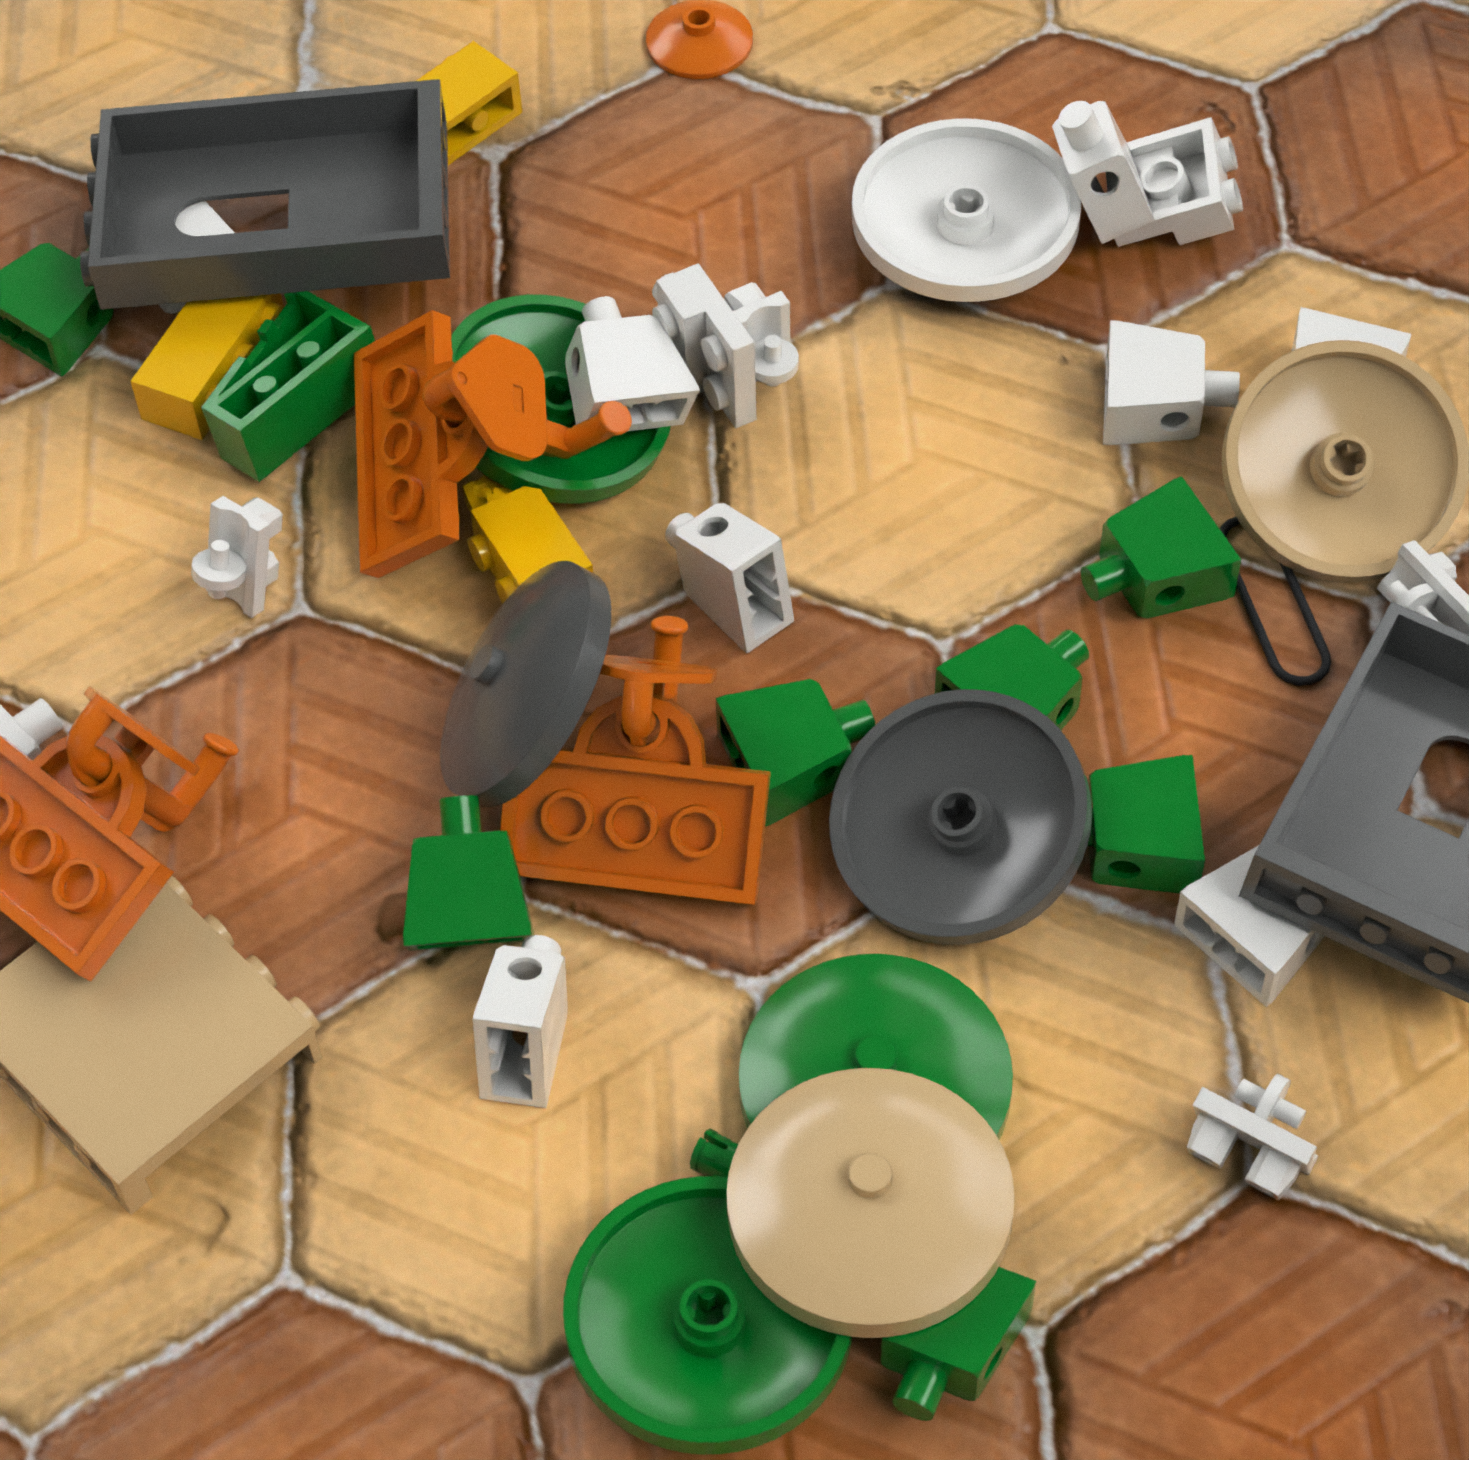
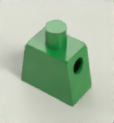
M42 243L0 269V339L63 377L111 320L114 309L101 310L94 286L86 287L84 285L81 274L80 255L74 258L50 243Z
M1180 476L1109 517L1102 528L1099 552L1101 560L1083 566L1080 574L1083 586L1093 601L1101 600L1121 591L1137 616L1149 619L1234 597L1241 558L1187 482Z
M1014 624L938 666L935 676V694L965 689L1005 694L1036 708L1062 730L1074 717L1079 708L1083 678L1077 668L1089 659V650L1082 638L1072 630H1064L1046 644L1025 625Z
M812 679L715 698L717 735L732 766L771 772L765 827L833 792L839 774L852 752L850 744L860 741L876 725L871 709L864 699L832 709L819 682Z
M1180 755L1098 769L1089 774L1088 784L1092 803V821L1087 847H1089L1091 878L1093 881L1103 885L1180 894L1185 887L1202 878L1205 855L1193 755Z
M463 795L439 799L442 835L414 838L412 843L403 931L404 947L409 951L521 942L525 938L534 935L508 832L501 830L481 832L479 796Z
M998 1267L995 1275L986 1287L968 1305L954 1315L923 1330L905 1335L882 1337L881 1364L887 1369L903 1375L892 1400L893 1405L907 1416L922 1421H930L935 1415L944 1391L967 1401L977 1400L1029 1319L1033 1307L1036 1281Z

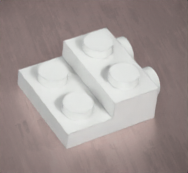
M1212 117L1127 142L1155 221L1115 238L1114 240L1118 247L1172 231L1178 244L1183 245L1234 230L1232 214L1243 211V204L1235 178L1228 179L1227 172L1238 169L1237 158L1230 137L1220 138ZM1105 172L1107 192L1116 187L1118 179L1114 173Z
M697 263L678 272L666 274L656 280L652 289V295L657 301L658 306L652 309V315L660 320L700 389L699 393L705 391L711 406L716 411L722 409L735 428L757 420L755 342L702 267Z

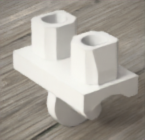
M753 282L728 292L724 296V300L755 342L756 381L775 387L791 379L798 371L799 354L796 347L790 343V302L784 293L779 291L766 297L758 285Z
M225 496L210 504L208 549L199 552L192 561L191 575L194 582L200 587L205 588L211 598L222 599L228 597L235 600L241 606L243 613L251 618L262 612L265 604L266 586L278 579L279 561L274 553L269 550V539L282 531L283 514L281 511L259 497L253 498L242 506Z
M1415 540L1402 544L1398 551V559L1395 566L1381 580L1377 589L1390 603L1392 601L1469 635V595L1455 582L1457 578L1456 565L1443 552L1428 554Z
M1280 1074L1274 1076L1266 1090L1246 1079L1241 1081L1234 1097L1255 1107L1254 1113L1204 1087L1201 1088L1193 1103L1197 1119L1188 1141V1152L1204 1162L1221 1169L1237 1138L1258 1148L1260 1151L1245 1181L1255 1189L1276 1200H1280L1291 1187L1300 1171L1309 1175L1318 1158V1155L1315 1154L1317 1146L1272 1123L1273 1119L1276 1118L1298 1129L1306 1114V1110L1284 1099L1291 1080Z

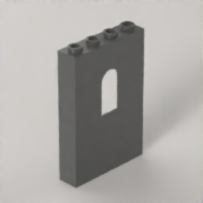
M440 79L101 109L99 133L91 134L90 138L91 154L96 172H88L87 174L88 195L93 207L92 211L84 212V230L89 251H82L80 254L81 274L84 285L86 287L94 286L101 310L450 278L447 118ZM289 194L288 228L191 236L181 232L175 225L179 213L197 202Z
M1391 601L1258 846L1239 897L1469 1003V818L1460 837L1457 838L1398 811L1427 751L1432 745L1444 740H1456L1469 744V635Z

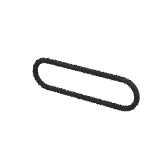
M1238 518L1228 519L1220 527L1225 537L1232 527L1240 524ZM1280 563L1322 660L1320 669L1309 676L1292 675L1281 667L1239 572L1236 585L1237 591L1268 663L1276 676L1287 683L1297 686L1312 685L1321 681L1328 674L1331 666L1330 652L1293 570Z

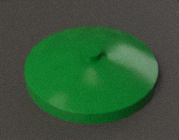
M543 294L518 295L491 302L466 317L451 335L452 362L456 363L482 339L493 334L527 347L536 356L543 369L547 420L571 428L576 425L565 357L577 326L585 322L582 309L586 304L569 298ZM671 426L628 431L622 435H615L569 459L541 455L531 461H520L497 453L487 447L486 453L476 468L493 481L512 491L523 486L541 489L549 502L564 504L596 502L626 491L645 477L657 461L668 438Z
M857 954L825 961L799 973L776 990L760 1008L747 1031L739 1062L740 1103L747 1129L772 1101L805 1081L841 1070L880 1068L911 1073L944 1086L969 1103L986 1120L998 1139L1002 1136L1008 1119L1013 1083L1012 1061L1003 1031L990 1009L968 986L944 970L928 963L889 954Z
M698 1176L665 1182L632 1196L614 1208L597 1224L580 1247L567 1278L563 1302L565 1337L570 1361L579 1382L598 1409L623 1430L647 1443L676 1452L698 1455L726 1454L755 1448L781 1437L800 1425L821 1406L832 1392L845 1367L852 1344L851 1336L830 1333L792 1317L769 1300L753 1283L743 1268L731 1239L727 1214L728 1177Z

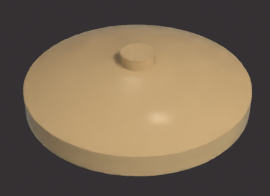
M1351 340L1324 341L1295 349L1269 364L1250 383L1236 404L1227 424L1222 446V473L1229 502L1240 524L1253 541L1273 559L1298 573L1316 579L1344 583L1365 582L1383 578L1390 573L1397 562L1398 551L1402 544L1415 540L1428 552L1450 529L1461 509L1468 488L1469 447L1463 423L1450 397L1441 385L1418 364L1391 349L1372 343Z
M880 1068L848 1069L824 1074L793 1087L772 1101L750 1124L737 1146L728 1174V1223L731 1239L743 1268L760 1291L780 1309L810 1326L830 1333L862 1338L892 1337L923 1330L942 1322L968 1305L986 1287L1001 1264L1009 1244L1014 1213V1184L1009 1161L995 1132L986 1120L960 1096L929 1079L907 1072Z

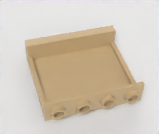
M173 876L163 886L92 981L77 975L39 942L35 943L0 970V1078L131 1215L153 1198L145 1179L148 1175L291 1058L302 1051L314 1064L322 1059L315 1034L320 1025L308 1006L296 996L287 1001L275 989L277 984L268 968L254 955L244 959L232 947L234 946L233 938L224 925L212 914L202 918L191 907L193 902L185 888Z

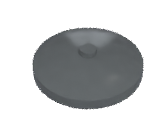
M557 561L536 571L515 589L484 629L458 679L450 700L442 732L440 748L441 771L445 784L454 794L458 796H479V806L494 807L506 803L529 787L549 766L566 743L594 690L604 662L610 636L611 599L605 582L599 576L574 562Z
M977 689L944 691L922 697L893 711L870 729L853 749L839 774L831 800L829 828L832 851L845 882L857 899L873 916L891 929L910 938L942 945L980 943L1004 936L1025 926L1049 908L1067 888L1082 862L1088 845L1092 821L1091 794L1084 769L1072 745L1062 731L1039 710L1019 699L993 691Z

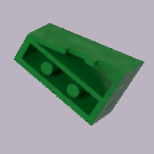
M309 291L284 294L287 304L274 321L266 319L257 331L260 341L247 358L238 356L201 407L221 459L258 482L262 481L355 405L354 352L375 341L371 326Z

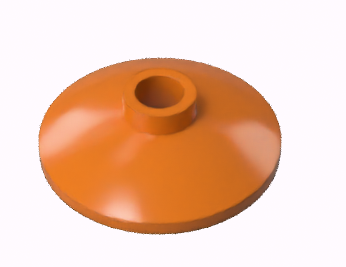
M688 0L674 4L656 15L647 29L646 45L653 62L664 71L687 79H709L733 71L747 59L753 46V31L748 19L740 11L728 4L714 0Z

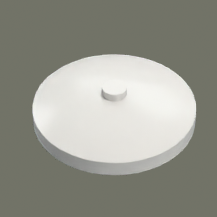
M981 119L939 120L901 132L887 140L869 156L861 167L853 187L852 226L857 243L865 257L879 272L894 283L915 293L941 300L957 302L989 301L1009 297L1032 288L1047 279L1064 263L1074 247L1079 232L1081 200L1070 180L1063 158L1048 144L1034 135L1016 127Z

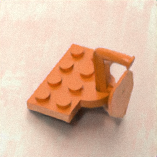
M434 310L423 314L354 352L360 573L380 578L459 541L457 483L475 469L486 453L487 447L497 453L520 461H531L541 455L569 459L615 435H622L628 432L632 424L629 410L620 402L607 401L602 404L597 415L571 428L547 420L543 369L536 356L527 347L493 334L482 339L456 363L452 362L451 317Z
M675 616L654 618L651 621V629L655 632L653 659L605 655L600 674L623 679V694L597 707L580 727L574 748L562 747L549 766L529 787L513 799L502 804L500 830L507 831L510 836L518 871L522 877L755 905L758 899L771 772L706 764L704 738L693 717L677 704L678 684H711L716 680L717 669L703 665L681 663L683 634L688 630V623L684 619ZM658 735V737L656 738L655 741H653V742H651V743H648V742H650L654 737H656V736Z
M89 686L84 695L90 702L75 720L68 736L50 743L34 760L0 735V910L77 975L92 981L174 873V871L131 838L137 824L142 820L161 832L170 831L176 826L181 825L220 775L230 757L236 756L239 749L236 744L221 735L205 733L202 738L205 744L194 762H192L131 714ZM114 720L123 725L114 737L119 743L102 736ZM154 749L186 770L171 792L143 774L141 766Z

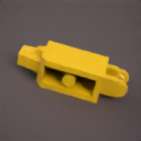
M486 475L462 486L464 501L471 515L474 536L467 539L469 550L478 568L482 572L490 569L497 579L495 586L502 604L528 577L551 563L570 561L593 573V564L541 489L523 486L512 491Z

